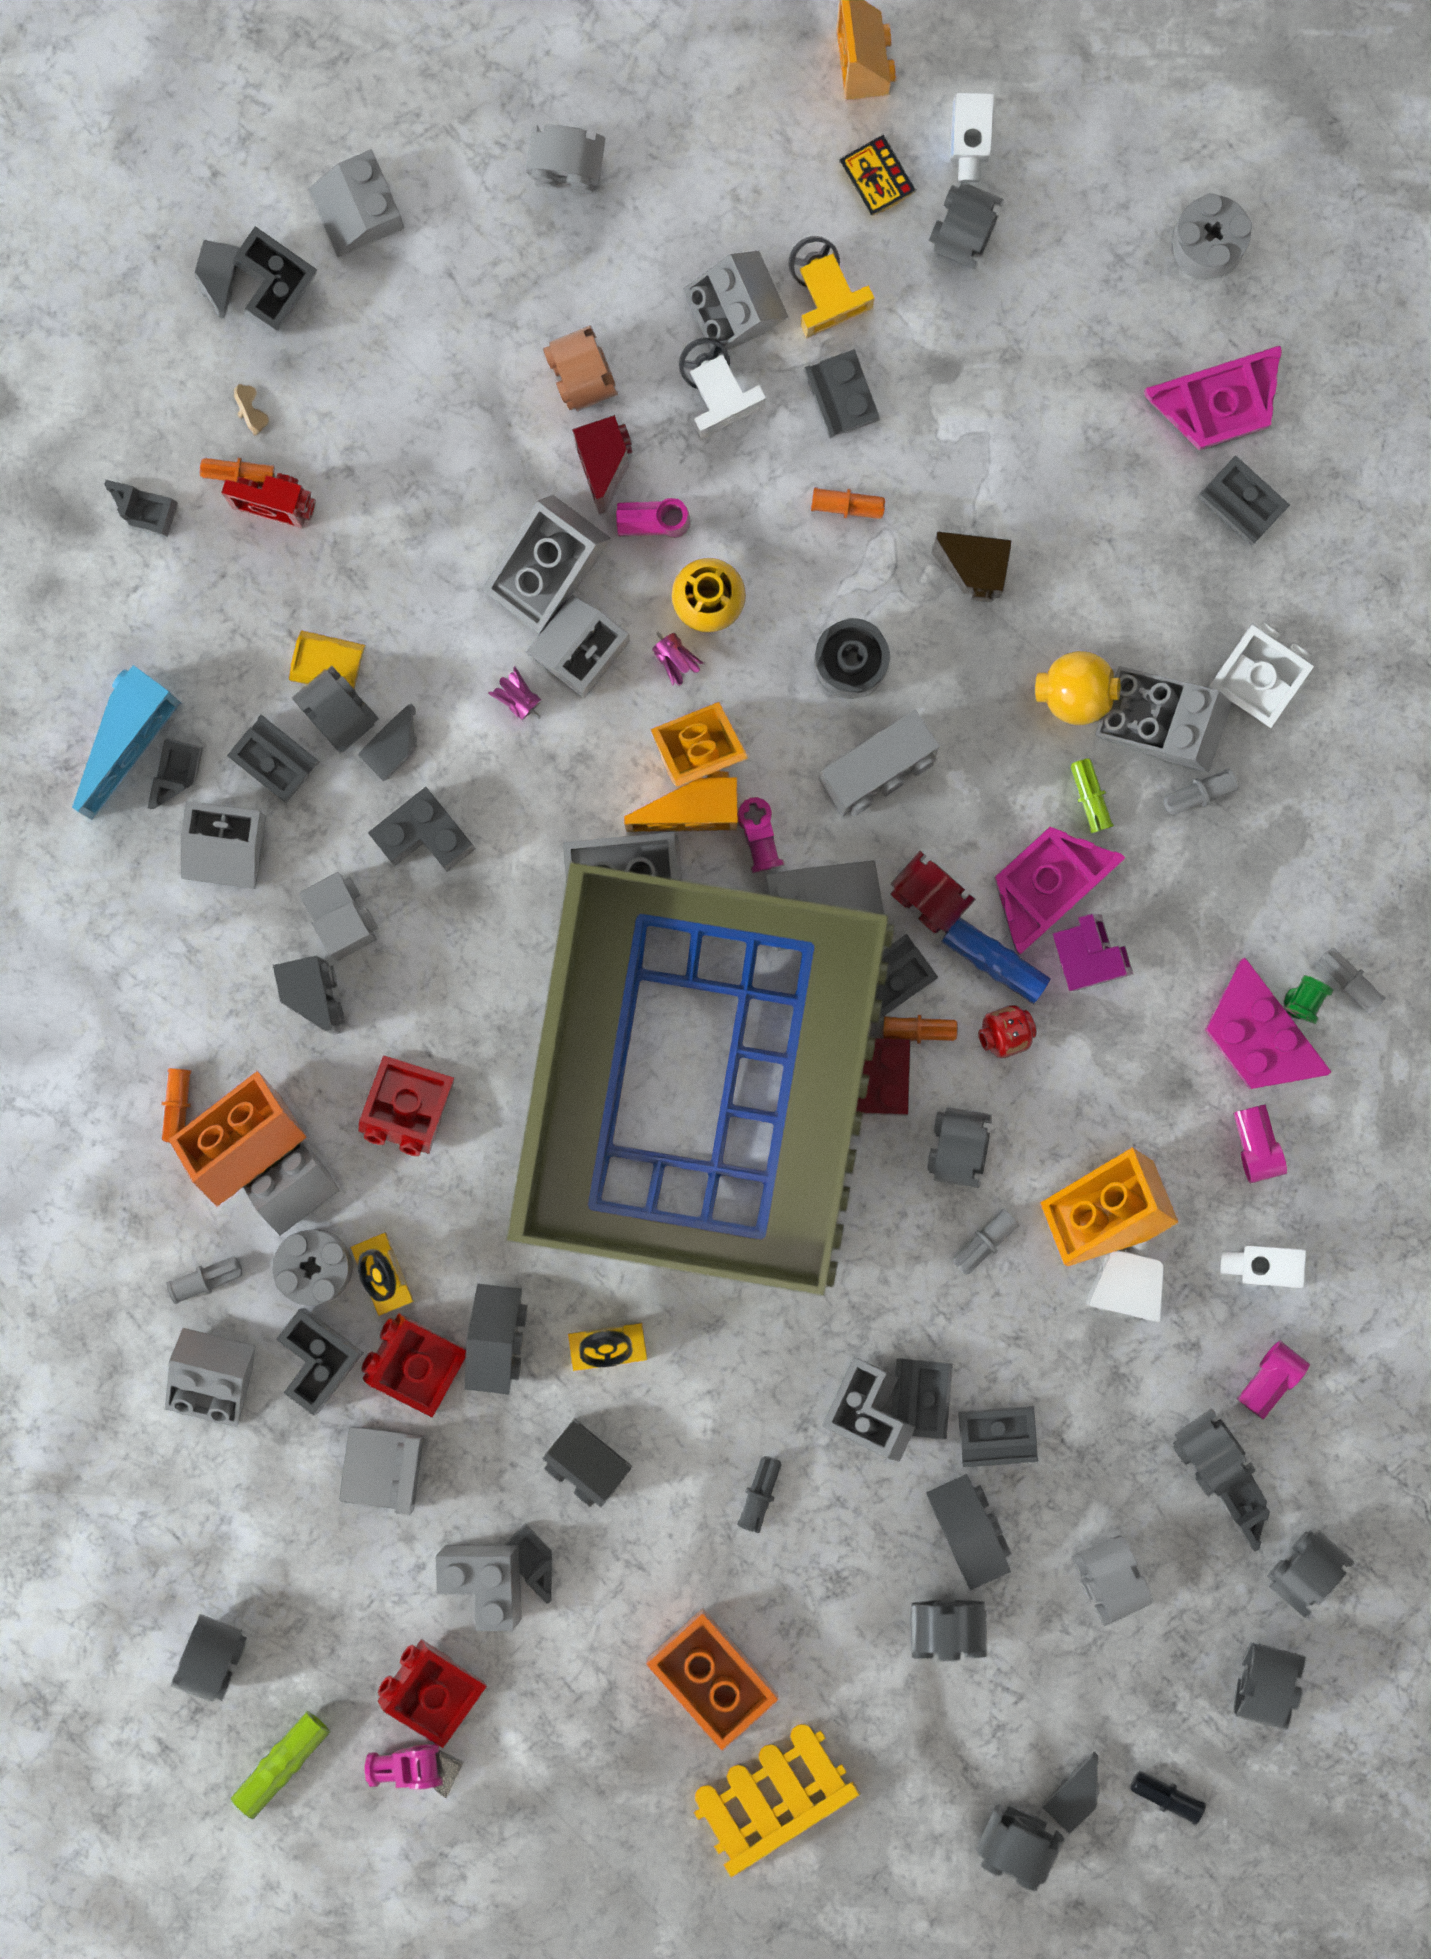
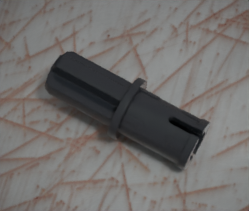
M1139 1771L1131 1782L1130 1789L1132 1792L1159 1805L1162 1812L1168 1810L1192 1822L1193 1825H1197L1204 1814L1206 1803L1177 1790V1785L1174 1783L1168 1785L1143 1771Z

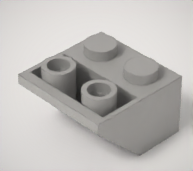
M759 251L730 254L683 289L704 338L717 340L726 350L765 334L788 318V314ZM708 344L710 351L714 347V344Z
M571 595L526 653L585 698L628 645L630 637L629 633L601 611Z
M186 801L180 838L181 879L256 889L266 815L256 810Z
M305 1140L301 1141L294 1149L287 1152L243 1187L256 1211L279 1236L340 1191L326 1167Z
M182 1328L169 1360L165 1409L182 1415L210 1420L217 1424L237 1427L253 1370L255 1346Z

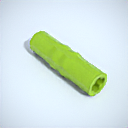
M306 1711L230 1797L232 1803L243 1814L254 1819L277 1792L287 1785L292 1775L300 1770L307 1758L329 1735L330 1730L317 1716Z

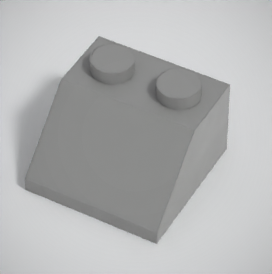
M372 149L336 164L309 188V192L337 257L405 229Z

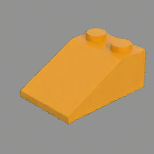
M839 0L836 32L845 100L889 95L890 82H896L894 59L887 60L886 47L891 46L889 23L883 24L881 11L865 0Z
M720 702L650 729L664 767L676 787L748 759Z
M715 771L708 774L707 778H698L624 816L626 832L737 831V777H729V772Z
M1133 1147L1040 1202L1063 1263L1067 1267L1146 1242L1179 1223L1154 1161Z

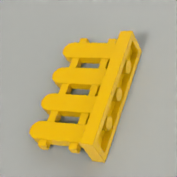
M799 1724L791 1731V1741L795 1747L783 1754L777 1746L772 1744L766 1745L759 1752V1761L763 1766L762 1769L751 1775L745 1766L735 1765L727 1773V1781L731 1786L729 1790L719 1795L713 1786L704 1785L696 1791L695 1801L699 1809L693 1813L698 1820L705 1817L720 1841V1843L714 1846L717 1853L721 1854L726 1851L730 1860L724 1863L723 1866L731 1878L861 1795L854 1781L847 1785L844 1783L841 1776L847 1773L842 1764L835 1768L820 1742L826 1739L822 1731L814 1734L808 1725ZM800 1755L816 1780L803 1788L789 1765V1762ZM767 1776L770 1777L784 1800L773 1809L757 1785L759 1781ZM821 1789L826 1799L814 1806L809 1796ZM736 1796L752 1821L741 1829L725 1803ZM790 1810L794 1819L782 1826L777 1817ZM757 1830L762 1840L750 1847L745 1837Z

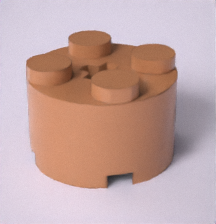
M591 325L550 341V346L543 348L550 368L554 370L557 377L561 376L562 380L556 382L563 402L567 404L569 410L576 409L577 412L618 395L602 348L597 347L594 338L597 337Z

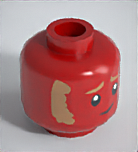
M1009 1005L987 1013L982 1020V1029L978 1031L979 1041L985 1051L990 1050L997 1058H1007L1027 1051L1037 1034L1036 1025L1031 1014L1016 1005Z

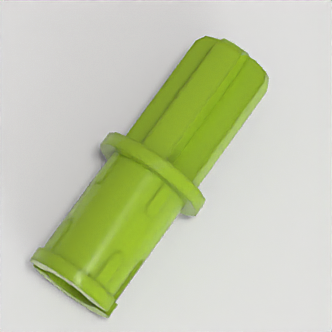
M1085 758L1072 763L1071 770L1080 798L1077 800L1078 803L1082 802L1091 828V834L1113 827L1114 824L1111 821L1103 797L1106 791H1101L1092 760Z

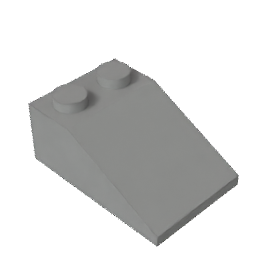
M551 495L538 500L485 583L482 591L540 634L593 568L611 538L556 496Z
M675 832L563 842L566 883L570 862L682 881L679 843Z
M875 860L766 874L765 880L769 896L884 915ZM777 947V951L789 950Z

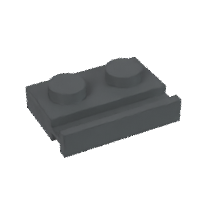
M855 349L820 361L818 364L804 367L829 438L879 421L880 417Z
M1236 455L1198 495L1202 502L1251 546L1290 506L1286 500Z
M260 714L257 718L258 720L247 730L227 756L282 801L287 803L320 761Z
M908 934L894 942L891 948L887 947L883 950L881 961L888 962L885 985L877 984L875 999L882 1000L879 1020L938 978Z
M904 1358L896 1359L895 1376L899 1378L894 1386L892 1416L916 1427L912 1436L947 1439L953 1363Z
M1033 1406L958 1412L963 1468L1038 1462Z

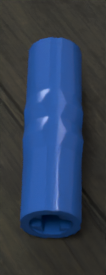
M961 917L941 940L943 944L970 961L978 970L986 972L993 980L1004 984L1032 1004L1038 1000L1051 980L1050 977L1020 958L1013 950L1004 947L998 940L989 937Z

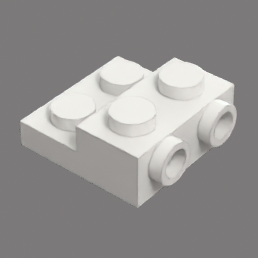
M1262 622L1259 627L1252 623L1209 687L1219 690L1230 701L1271 728L1314 668V664L1308 661L1312 656L1310 652L1294 642L1289 648L1277 640L1281 633L1267 623Z

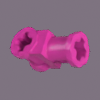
M751 797L745 800L737 813V821L744 830L747 845L750 847L754 864L751 867L752 873L784 865L783 859L778 857L773 838L774 833L770 821L772 817L771 808L764 799L759 797ZM749 806H754L756 811H763L764 813L759 819L758 825H754L752 819L746 820L744 817L750 810Z
M415 1745L401 1748L392 1755L379 1756L377 1752L368 1753L364 1765L366 1782L370 1787H377L380 1782H395L396 1788L409 1787L410 1789H428L442 1785L443 1781L442 1777L438 1776L436 1761L439 1745Z

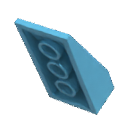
M134 665L129 671L126 669L121 671L112 684L114 691L110 694L72 805L73 809L93 820L181 704L168 690Z

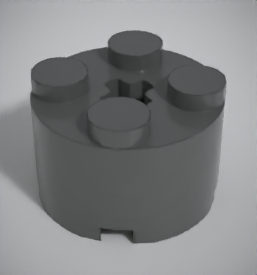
M962 182L959 187L952 185L944 202L946 209H949L944 222L937 220L929 238V241L935 244L934 252L975 269L978 262L972 258L975 252L980 255L983 254L998 219V215H995L996 212L993 211L994 206L1002 207L1004 199L965 182Z
M849 618L837 622L827 628L818 640L814 657L817 679L826 690L838 697L847 699L866 697L879 687L886 675L890 661L889 647L881 631L874 624L866 620ZM851 651L856 652L857 660L861 663L855 662L853 666H849L846 664L847 659L842 656H849Z
M330 666L327 670L324 669L292 697L293 701L340 754L374 726V723L379 720L377 715L356 694L357 692L333 666Z
M947 1107L945 1112H937L934 1134H936V1137H940L938 1149L931 1148L927 1171L934 1174V1181L980 1188V1180L974 1178L975 1173L983 1174L990 1138V1133L987 1132L988 1128L984 1127V1123H992V1114Z
M1212 1408L1175 1433L1177 1440L1173 1442V1448L1185 1465H1188L1190 1462L1193 1463L1198 1471L1195 1473V1479L1205 1494L1209 1497L1215 1493L1219 1497L1254 1473L1256 1469L1252 1462L1246 1466L1243 1464L1247 1461L1243 1456L1246 1453L1221 1419L1214 1423L1212 1419L1216 1417V1412Z
M1311 1530L1309 1532L1306 1531L1292 1546V1549L1296 1552L1290 1561L1287 1559L1280 1560L1267 1575L1272 1581L1269 1587L1304 1618L1312 1613L1306 1607L1309 1604L1312 1606L1314 1603L1320 1605L1347 1574L1342 1569V1566L1351 1567L1354 1564V1560L1320 1530L1315 1534Z
M941 1600L913 1602L911 1604V1658H934V1653L938 1654L939 1661L961 1660V1653H965L966 1658L987 1657L985 1602L974 1600L941 1602Z
M199 1614L170 1686L214 1702L215 1698L223 1701L233 1673L227 1669L230 1663L238 1664L247 1637L241 1635V1629Z
M1250 1643L1241 1665L1245 1666L1242 1679L1238 1678L1234 1713L1242 1719L1287 1730L1291 1721L1292 1709H1298L1302 1697V1687L1296 1686L1297 1678H1301L1303 1674L1305 1656L1262 1644Z
M996 1805L976 1851L983 1858L981 1867L986 1871L1001 1876L1004 1872L1017 1878L1016 1882L1022 1887L1037 1891L1039 1884L1046 1883L1064 1842V1837L1057 1830L1053 1836L1045 1831L1047 1823L1032 1814L1010 1806L1007 1807L1004 1813L1001 1812V1806Z

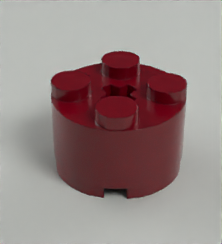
M919 851L891 882L894 889L890 895L906 909H910L912 906L917 908L922 913L918 920L934 934H937L940 930L947 933L976 899L970 894L964 899L961 894L965 889L935 862L930 860L927 864H924L922 861L926 855Z

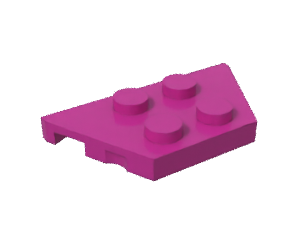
M1279 345L1145 388L1144 395L1198 450L1268 429L1272 422L1273 399L1276 394L1278 380L1276 378L1282 352Z
M1052 827L1044 831L994 877L1016 953L1018 955L1022 954L1118 866L1125 857L1121 853L1101 848L1092 842L1072 837L1066 832Z
M1246 958L1241 959L1237 963L1236 970L1227 988L1224 989L1214 1014H1212L1205 1031L1249 1089L1329 1075L1331 1070Z

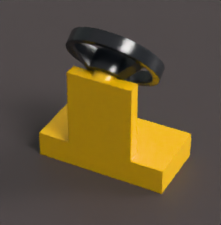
M810 236L802 239L794 246L788 262L790 273L800 285L808 288L817 307L801 315V327L806 338L873 309L875 298L869 285L851 292L839 267L840 257L838 250L832 242L821 236ZM811 242L825 243L819 252L813 251L807 254L805 258H795L798 251L806 244ZM830 249H832L833 253L828 255ZM794 264L803 266L800 268V273L804 281L797 277Z
M386 1232L350 1247L358 1265L361 1283L370 1295L378 1316L414 1302Z
M642 1323L568 1333L573 1371L612 1367L619 1364L648 1360Z

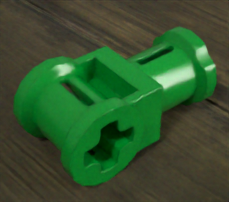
M1303 975L1298 987L1290 989L1285 994L1283 1003L1286 1012L1293 1018L1303 1019L1316 1024L1319 1019L1317 1013L1326 996H1331L1334 990L1313 977Z

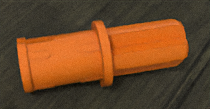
M203 458L200 463L199 472L202 478L223 481L228 479L236 482L237 477H242L255 481L259 484V487H262L266 475L274 477L275 465L244 462L242 458H237V462Z
M814 487L811 511L844 514L843 518H847V515L881 519L884 515L885 498L851 493V489H847V492Z
M918 1015V1018L884 1016L883 1039H910V1041H917V1044H921V1040L954 1041L957 1039L958 1024L956 1020L922 1019V1015Z
M168 1068L165 1102H161V1105L165 1106L162 1128V1141L170 1143L169 1139L186 1125L187 1108H191V1104H188L191 1070Z

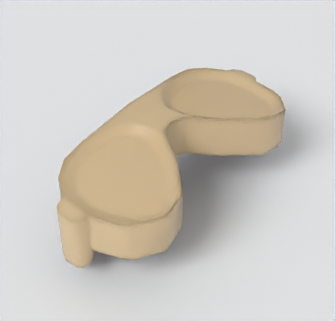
M238 384L234 389V397L241 409L238 412V417H244L247 427L253 431V435H258L268 424L269 418L265 413L252 406V402L257 394L256 389L250 385Z

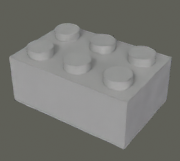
M915 709L822 769L818 780L841 815L844 816L851 812L853 817H855L872 805L871 802L874 801L872 797L882 792L884 796H887L903 785L902 782L905 781L904 776L911 772L918 776L934 765L933 762L937 760L935 756L940 746Z

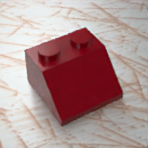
M615 415L572 429L575 447L599 514L607 511L629 467L627 455L633 453L626 425L618 426Z

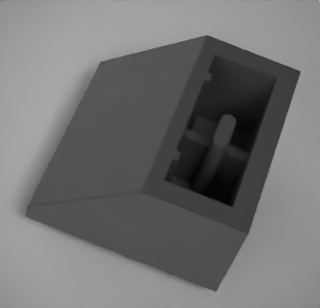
M319 956L273 965L280 1002L322 1030L333 1035L341 1033L339 1025L345 1023L341 1002H337L333 997L332 988L337 987L333 965L329 966V963H326Z
M575 1418L542 1458L547 1463L544 1469L561 1483L565 1478L576 1487L573 1493L590 1507L594 1503L602 1507L632 1468L630 1463Z

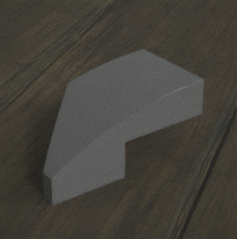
M203 240L195 269V277L198 280L199 291L204 297L207 296L213 304L219 318L225 319L232 296V281L237 268L233 264L234 256L240 247Z
M110 480L105 481L104 485L107 491L111 493L118 507L117 511L120 517L126 520L129 526L168 537L178 504L177 501L172 498L140 491L134 486Z
M413 704L407 705L357 754L382 781L389 779L412 754V748L417 747V737H414L413 715H416V708Z
M171 739L164 740L158 773L153 778L148 803L149 809H155L195 784L203 747Z
M1250 1475L1219 1497L1250 1547L1256 1552L1260 1549L1261 1541L1259 1539L1265 1520L1268 1521L1270 1511L1266 1507L1267 1500L1253 1476Z
M525 1523L504 1545H519L520 1574L537 1595L548 1604L551 1601L552 1550Z
M1095 1752L1072 1771L1070 1778L1052 1793L1042 1806L1069 1834L1097 1807V1799L1100 1793L1097 1768L1099 1761L1098 1755Z

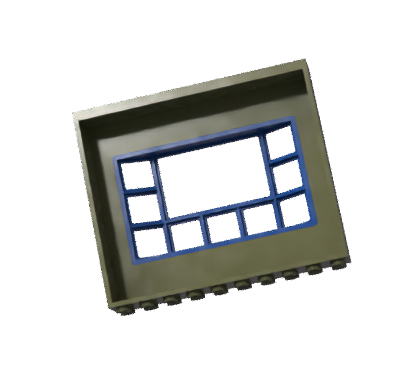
M570 862L507 1241L824 1296L826 1286L834 1287L838 1262L831 1261L832 1249L840 1250L844 1224L837 1223L839 1211L846 1212L850 1187L843 1186L845 1173L853 1174L857 1150L850 1149L851 1136H859L863 1112L856 1111L858 1098H866L869 1075L862 1074L864 1060L872 1061L876 1037L869 1036L871 1022H879L882 1000L875 999L877 984L885 985L888 962L881 961L883 947L891 948L895 925L887 924L888 915ZM648 926L691 934L685 975L643 968ZM707 935L746 943L741 984L736 985L700 979L698 977L703 936ZM759 945L796 950L802 953L795 994L753 987ZM642 980L738 997L712 1159L710 1161L618 1146L613 1143L639 985ZM751 999L793 1006L788 1045L785 1053L745 1047L743 1045ZM741 1058L783 1065L776 1111L772 1112L733 1104ZM731 1117L773 1124L774 1128L766 1170L729 1165L723 1162ZM611 1157L653 1164L647 1201L644 1207L602 1200ZM666 1166L708 1173L702 1212L699 1217L657 1209ZM721 1176L763 1183L764 1187L756 1226L752 1227L717 1221L712 1218Z

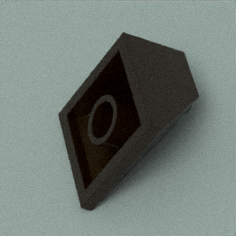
M937 531L931 553L964 594H971L972 600L980 602H993L994 597H1001L1005 585L1012 540Z

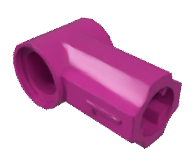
M668 498L661 502L617 503L616 523L618 536L666 535L677 538L686 534L690 528V514L685 504L679 499ZM669 511H680L683 517L677 525L669 526L663 522L664 516Z
M1266 1104L1233 1112L1243 1148L1241 1160L1248 1182L1251 1184L1287 1174L1284 1153L1279 1142L1275 1141Z
M1281 1340L1276 1342L1260 1362L1259 1371L1237 1397L1238 1401L1263 1420L1287 1389L1291 1390L1310 1367V1363Z

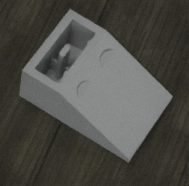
M1119 666L1115 678H1120V698L1113 701L1110 711L1100 719L1095 736L1174 764L1209 772L1233 703L1216 689Z

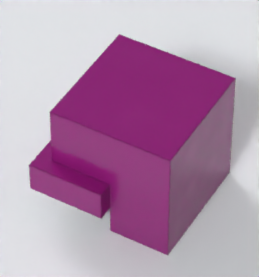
M1092 913L1079 917L1080 926L1052 933L1069 991L1082 990L1134 974L1126 946L1111 948L1102 914Z

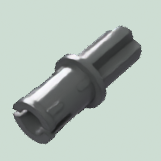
M769 1456L761 1458L752 1487L746 1488L748 1496L737 1524L739 1527L760 1533L769 1503L773 1502L775 1498L771 1494L781 1468L779 1460Z

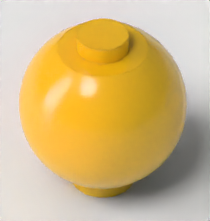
M701 558L687 564L676 576L671 594L674 610L681 621L690 628L701 632H717L732 625L740 616L746 600L745 585L740 574L733 566L716 558Z
M1074 651L1062 655L1052 663L1047 673L1038 672L1036 676V701L1047 702L1050 711L1058 719L1068 724L1087 725L1094 723L1110 711L1114 700H1119L1120 678H1114L1111 666L1103 658L1091 652Z

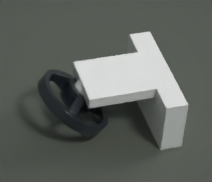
M699 338L684 348L679 358L680 374L688 385L700 391L709 411L694 418V428L701 440L766 407V396L760 385L744 393L742 392L730 369L729 354L720 342L712 338ZM714 344L709 354H700L696 357L695 361L685 360L688 353L696 346ZM720 349H721L722 352H723V354H724V356L721 355V356L717 357V356H718V353H719V351H720ZM684 367L693 369L690 371L694 382L687 378Z

